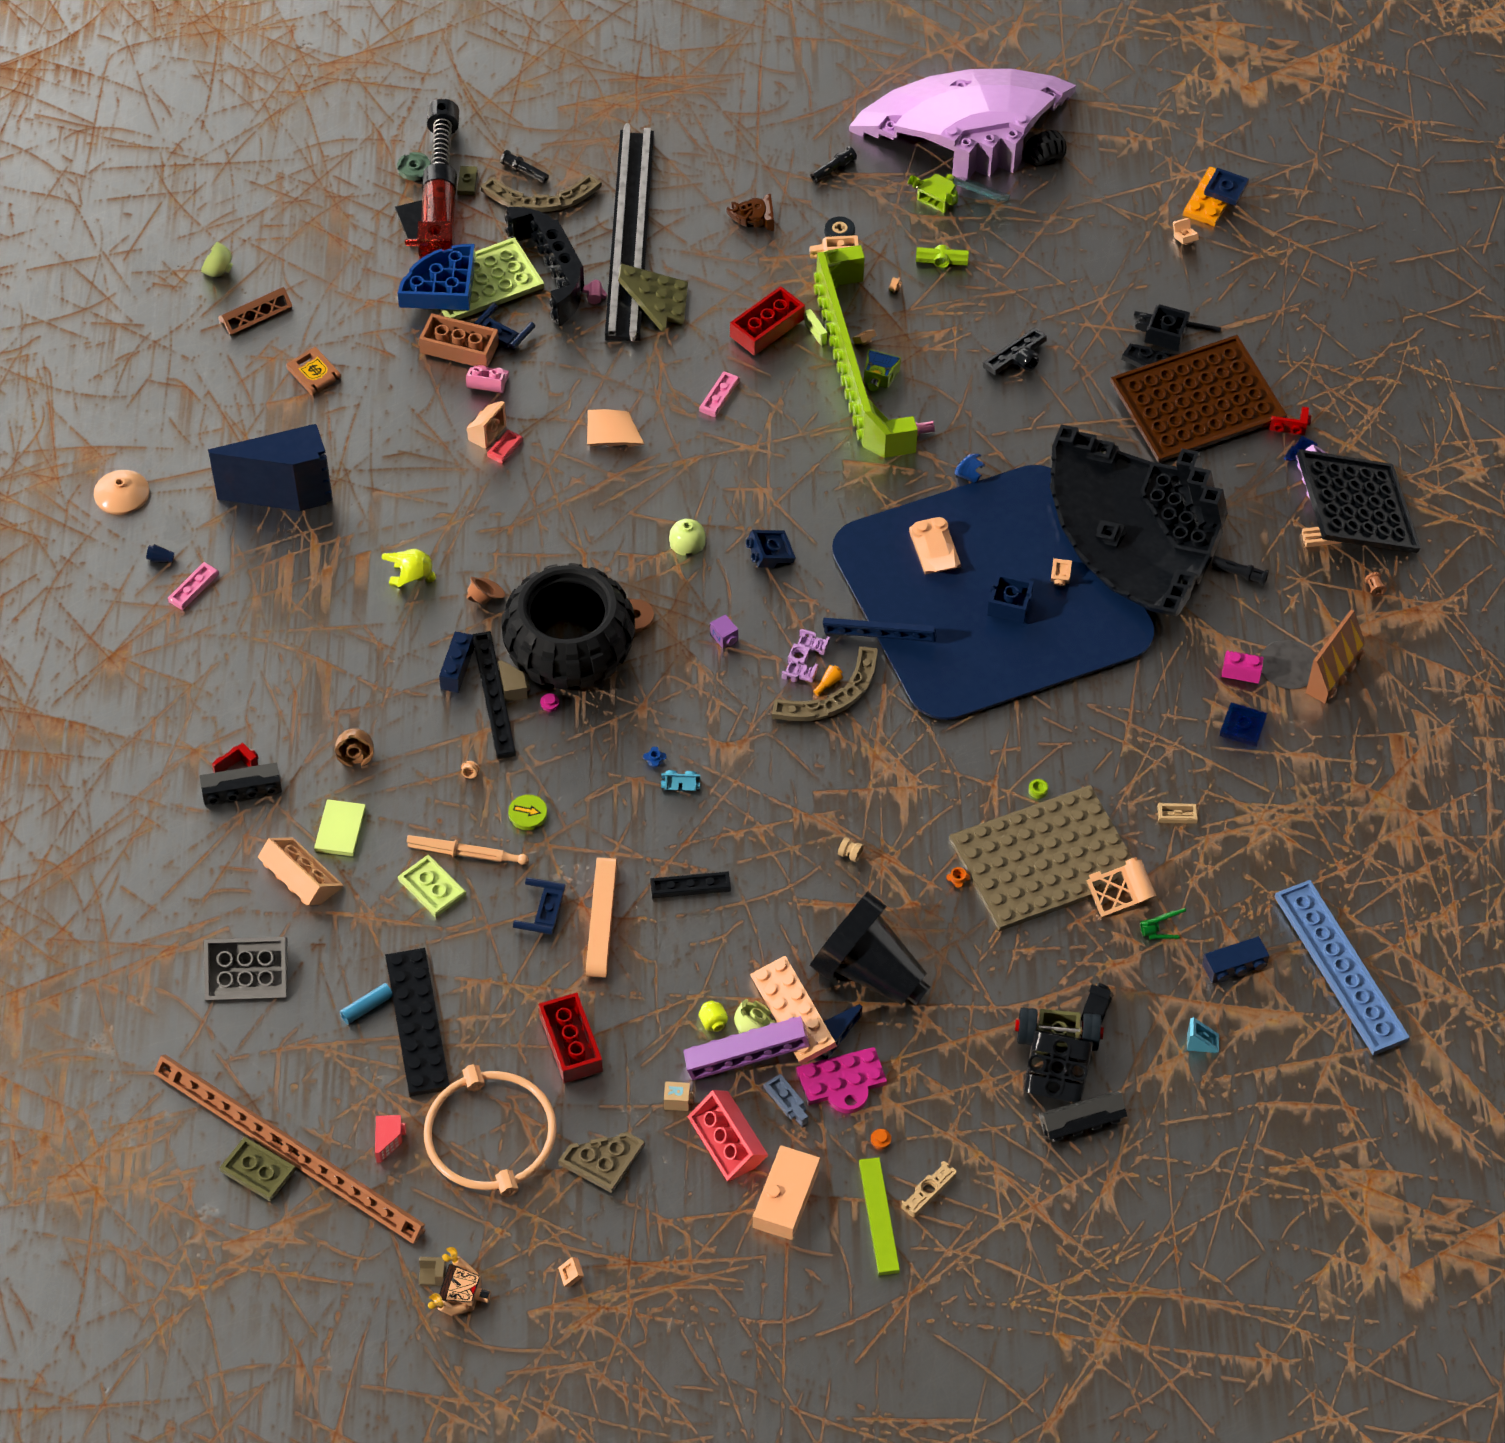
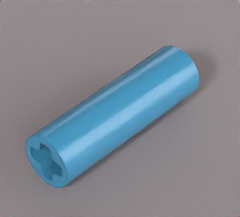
M384 983L340 1010V1015L346 1024H350L392 998L393 993L390 987Z

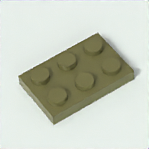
M247 1137L240 1141L219 1167L220 1172L270 1202L296 1171L294 1165Z

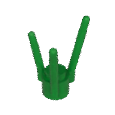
M1186 908L1177 911L1173 910L1153 919L1140 921L1142 935L1144 937L1149 936L1150 940L1179 939V935L1156 934L1159 931L1158 922L1186 912Z

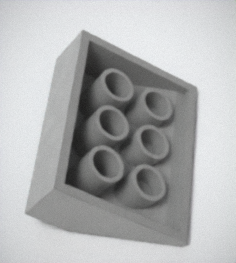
M287 937L204 939L205 1000L287 998Z

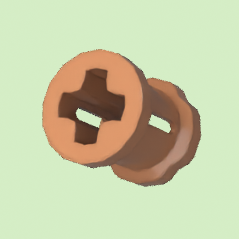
M1379 572L1370 573L1365 577V582L1371 588L1370 593L1372 596H1381L1387 591L1386 585L1381 581V574Z

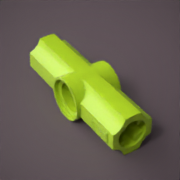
M938 245L935 248L917 247L916 262L934 263L939 268H945L949 264L968 266V250H953L947 245Z

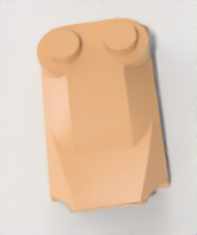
M936 517L918 521L909 528L910 536L925 574L961 567L948 530V522L944 518Z

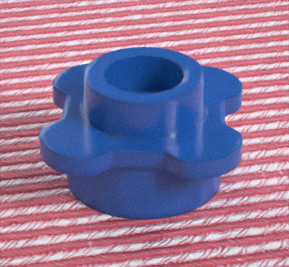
M652 747L648 753L643 755V759L650 766L657 767L666 759V754L660 752L658 747Z

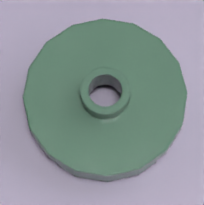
M411 152L410 155H403L398 160V173L407 180L423 179V171L427 166L431 165V161L423 153Z

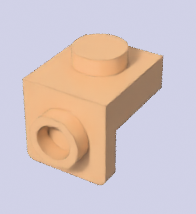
M1189 218L1173 222L1174 238L1179 242L1188 245L1192 244L1193 241L1199 240L1198 233L1191 229Z
M1053 558L1051 582L1058 586H1065V583L1069 584L1071 560Z

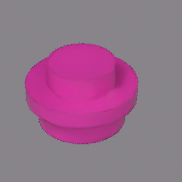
M545 694L540 700V705L545 711L553 712L559 706V698L555 694Z

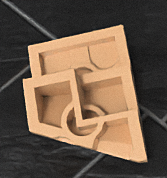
M609 409L588 410L587 445L590 447L608 445L609 447L644 445V441L629 412Z

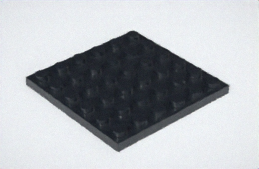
M1302 449L1297 452L1296 455L1323 540L1418 553L1420 551L1419 541L1393 464Z

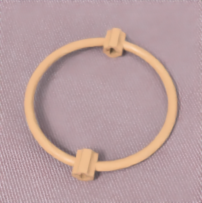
M468 1065L462 1070L464 1077L444 1089L432 1103L424 1125L425 1147L432 1163L449 1180L471 1189H499L501 1196L510 1197L519 1191L517 1184L533 1175L549 1157L556 1138L557 1125L555 1113L546 1095L529 1080L508 1072H481L479 1065ZM488 1079L506 1080L519 1084L537 1097L547 1115V1141L538 1158L527 1169L515 1176L513 1170L505 1169L495 1175L496 1181L493 1182L470 1180L451 1171L440 1160L432 1140L433 1122L443 1102L452 1093L467 1085L468 1091L475 1092L481 1090L485 1086L484 1080Z

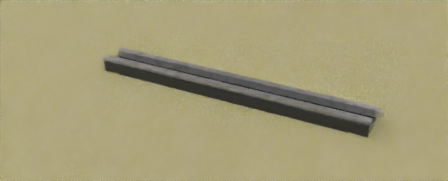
M626 123L623 130H620L605 340L640 341L642 308L618 282V275L621 263L645 270L654 131L651 128H644V133H630L629 123Z

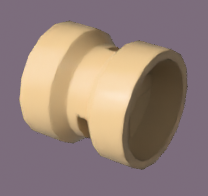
M845 837L839 846L838 855L849 857L851 861L856 863L862 855L864 845L859 842L854 843L851 839Z

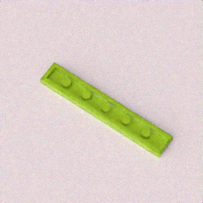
M880 1157L860 1159L859 1168L878 1276L900 1273Z

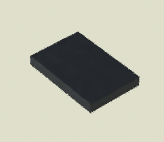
M428 199L395 206L396 214L409 246L443 238L442 231Z

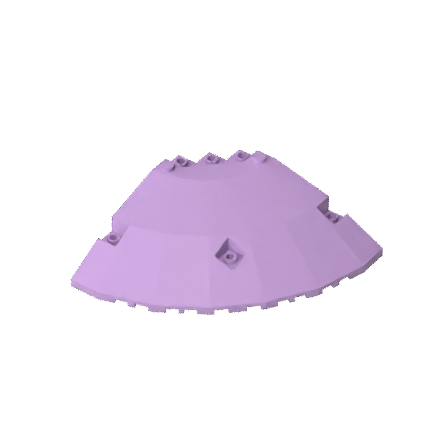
M968 69L929 76L896 88L863 109L850 124L849 131L862 137L868 134L879 139L882 135L892 140L902 133L922 137L953 150L952 175L968 181L975 171L991 177L998 167L1014 173L1021 163L1024 137L1044 112L1048 109L1054 111L1058 105L1061 106L1065 100H1069L1076 91V85L1055 76L1017 69Z

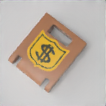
M316 347L311 348L287 363V370L312 396L316 393L315 389L320 392L336 382V379L341 378L340 372ZM311 359L310 361L306 362L305 364L299 366L301 363L305 362L306 360Z

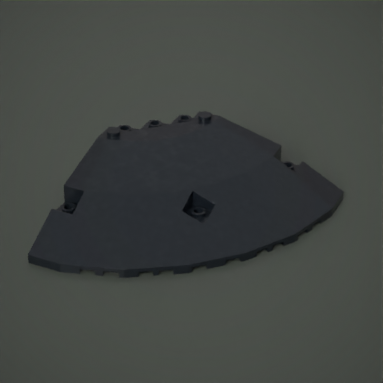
M1061 424L1052 445L1050 489L1061 528L1078 557L1110 590L1149 611L1177 617L1190 599L1193 586L1199 585L1222 537V528L1228 515L1223 489L1215 488L1211 470L1203 469L1200 452L1182 448L1176 462L1177 467L1150 462L1121 452L1119 446L1115 445L1114 442L1099 440L1096 435L1079 432L1077 427Z

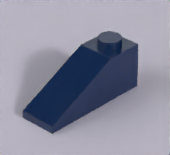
M858 1004L823 1021L837 1047L821 1055L822 1057L829 1059L862 1017L863 1006Z

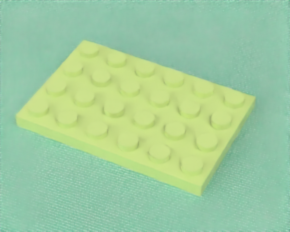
M513 237L475 251L476 261L470 309L440 310L445 317L459 320L488 309L492 303L500 305L545 288L544 282L516 238Z

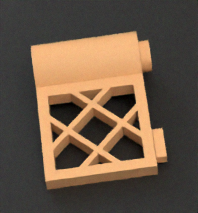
M1137 857L1125 861L1127 864L1104 874L1098 871L1089 875L1090 879L1086 881L1101 917L1156 897L1142 859L1137 860ZM1121 872L1124 879L1121 886L1110 882L1113 875ZM1100 880L1107 883L1103 893L1095 890L1093 882ZM1109 885L1120 889L1116 899L1105 895ZM1122 890L1130 894L1131 902L1123 903L1118 900ZM1103 898L1114 902L1112 908L1105 912L1101 905Z

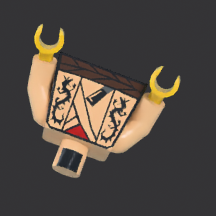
M454 1247L447 1248L446 1250L451 1254V1257L444 1254L442 1258L446 1262L452 1261V1264L448 1266L440 1293H434L429 1296V1299H432L434 1302L428 1303V1308L435 1309L438 1307V1310L450 1316H457L466 1312H472L476 1301L488 1303L491 1290L481 1288V1277L464 1259L457 1256V1250Z

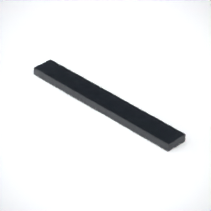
M491 631L472 634L497 759L515 757L516 751Z

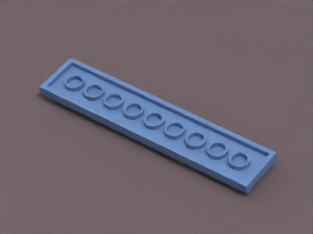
M1311 880L1275 893L1276 901L1372 1055L1374 1056L1409 1042V1035Z

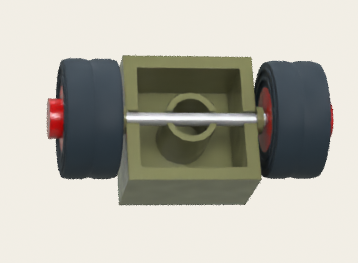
M1022 1007L1019 1019L1015 1020L1018 1044L1032 1045L1034 1030L1076 1038L1081 1036V1039L1093 1042L1092 1051H1098L1100 1039L1103 1040L1104 1027H1101V1015L1085 1013L1083 1015L1082 1027H1080V1012L1040 1009L1037 1023V1009ZM1059 1041L1056 1044L1059 1051H1065L1068 1048L1064 1041Z

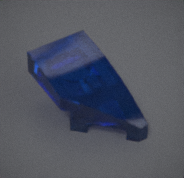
M1302 435L1297 444L1292 446L1287 452L1284 460L1297 461L1296 454L1300 449L1305 450L1313 444L1318 447V444Z

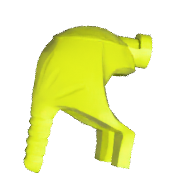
M407 549L403 552L382 554L383 560L393 562L394 568H401L400 577L391 576L389 585L400 588V586L414 580L421 581L425 579L427 582H433L436 579L435 573L432 572L433 565L430 556L419 549Z

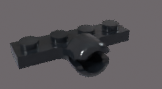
M1033 328L984 361L983 368L995 376L1013 364L1018 365L1025 371L1034 370L1039 363V354L1033 350L1047 341V335Z

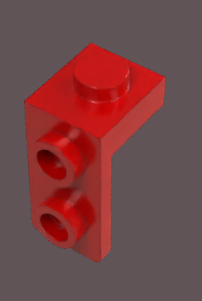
M1302 406L1299 420L1272 416L1269 430L1305 435L1306 428L1310 426L1312 415H1308L1309 407Z
M242 742L212 763L213 773L225 771L240 760L248 767L258 766L257 759L259 757L253 749L250 750Z

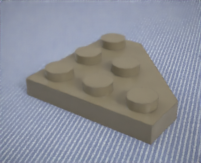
M628 1132L620 1133L619 1136L611 1138L606 1136L590 1140V1142L584 1144H570L558 1160L560 1166L612 1193L645 1146V1141Z

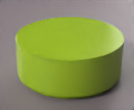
M1035 779L1030 782L1029 794L1033 798L1041 799L1047 795V782L1042 779Z

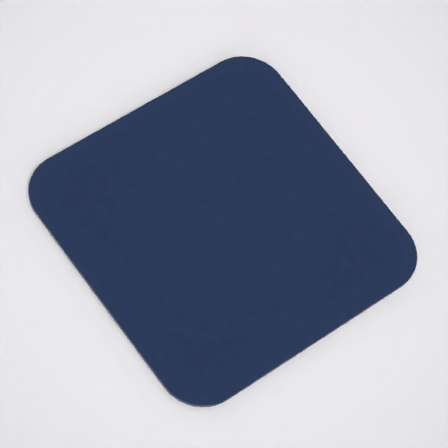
M1042 465L1019 467L979 480L976 483L963 485L852 521L844 525L836 533L832 544L833 557L867 621L935 626L936 642L877 638L910 701L923 714L942 720L961 718L1135 659L1144 654L1151 646L1154 637V625L1145 608L1110 590L1080 560L1063 532L1050 489V467ZM941 517L948 522V530L961 567L925 574L910 536L909 528L915 522ZM1053 558L1072 561L1069 584L1065 583V586H1058L1051 582ZM997 573L1034 581L1032 598L1024 624L987 615L991 596L990 589L991 585L995 583Z

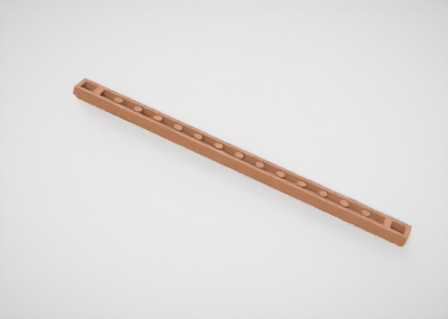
M166 1054L161 1055L154 1071L155 1075L412 1244L417 1243L420 1235L425 1233V1224ZM407 1226L411 1227V1228L414 1229L415 1231L413 1232L412 1230H410L409 1228H407Z

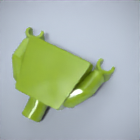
M934 174L931 178L923 180L911 175L907 184L913 185V188H918V201L943 213L947 211L949 205L953 206L958 203V191L956 190L955 177L952 174H948L946 177Z

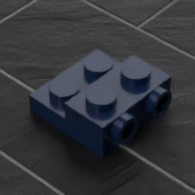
M752 530L746 539V547L750 548L752 552L751 560L756 562L758 568H774L777 563H794L796 559L785 530Z

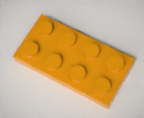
M1209 166L1186 205L1183 216L1215 227L1228 203L1204 195V190L1216 171V168Z

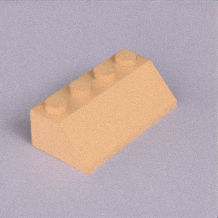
M293 837L268 838L258 855L263 865L275 873L276 878L283 881L288 886V889L301 898V902L307 906L321 905L344 886Z

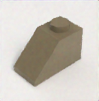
M502 660L498 661L505 702L528 699L527 691H530L529 679L525 680L524 672Z

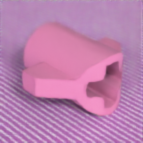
M599 280L591 281L582 289L583 293H587V300L591 304H598L601 302V298L605 299L607 297V293L602 288Z

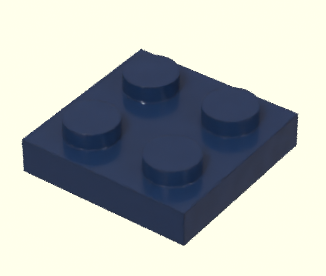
M1217 168L1204 190V195L1236 206L1249 183V178Z

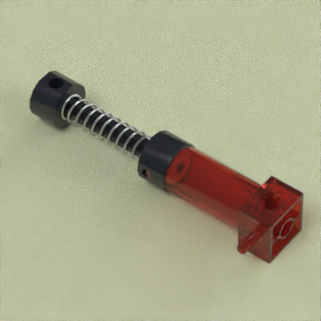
M436 99L428 105L427 127L434 135L432 142V164L423 171L421 221H418L417 239H405L406 246H418L419 260L436 250L451 249L455 245L454 209L457 174L449 163L451 134L455 133L459 126V107L449 99Z

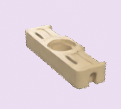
M942 1161L941 1167L932 1176L929 1174L915 1187V1193L906 1202L902 1200V1209L910 1216L916 1217L956 1178V1170L953 1167L950 1169L948 1167L949 1164ZM926 1185H931L935 1191L926 1193L923 1188Z

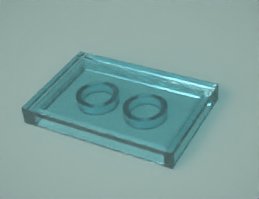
M955 177L953 181L957 186L997 201H1009L1010 194L965 177Z

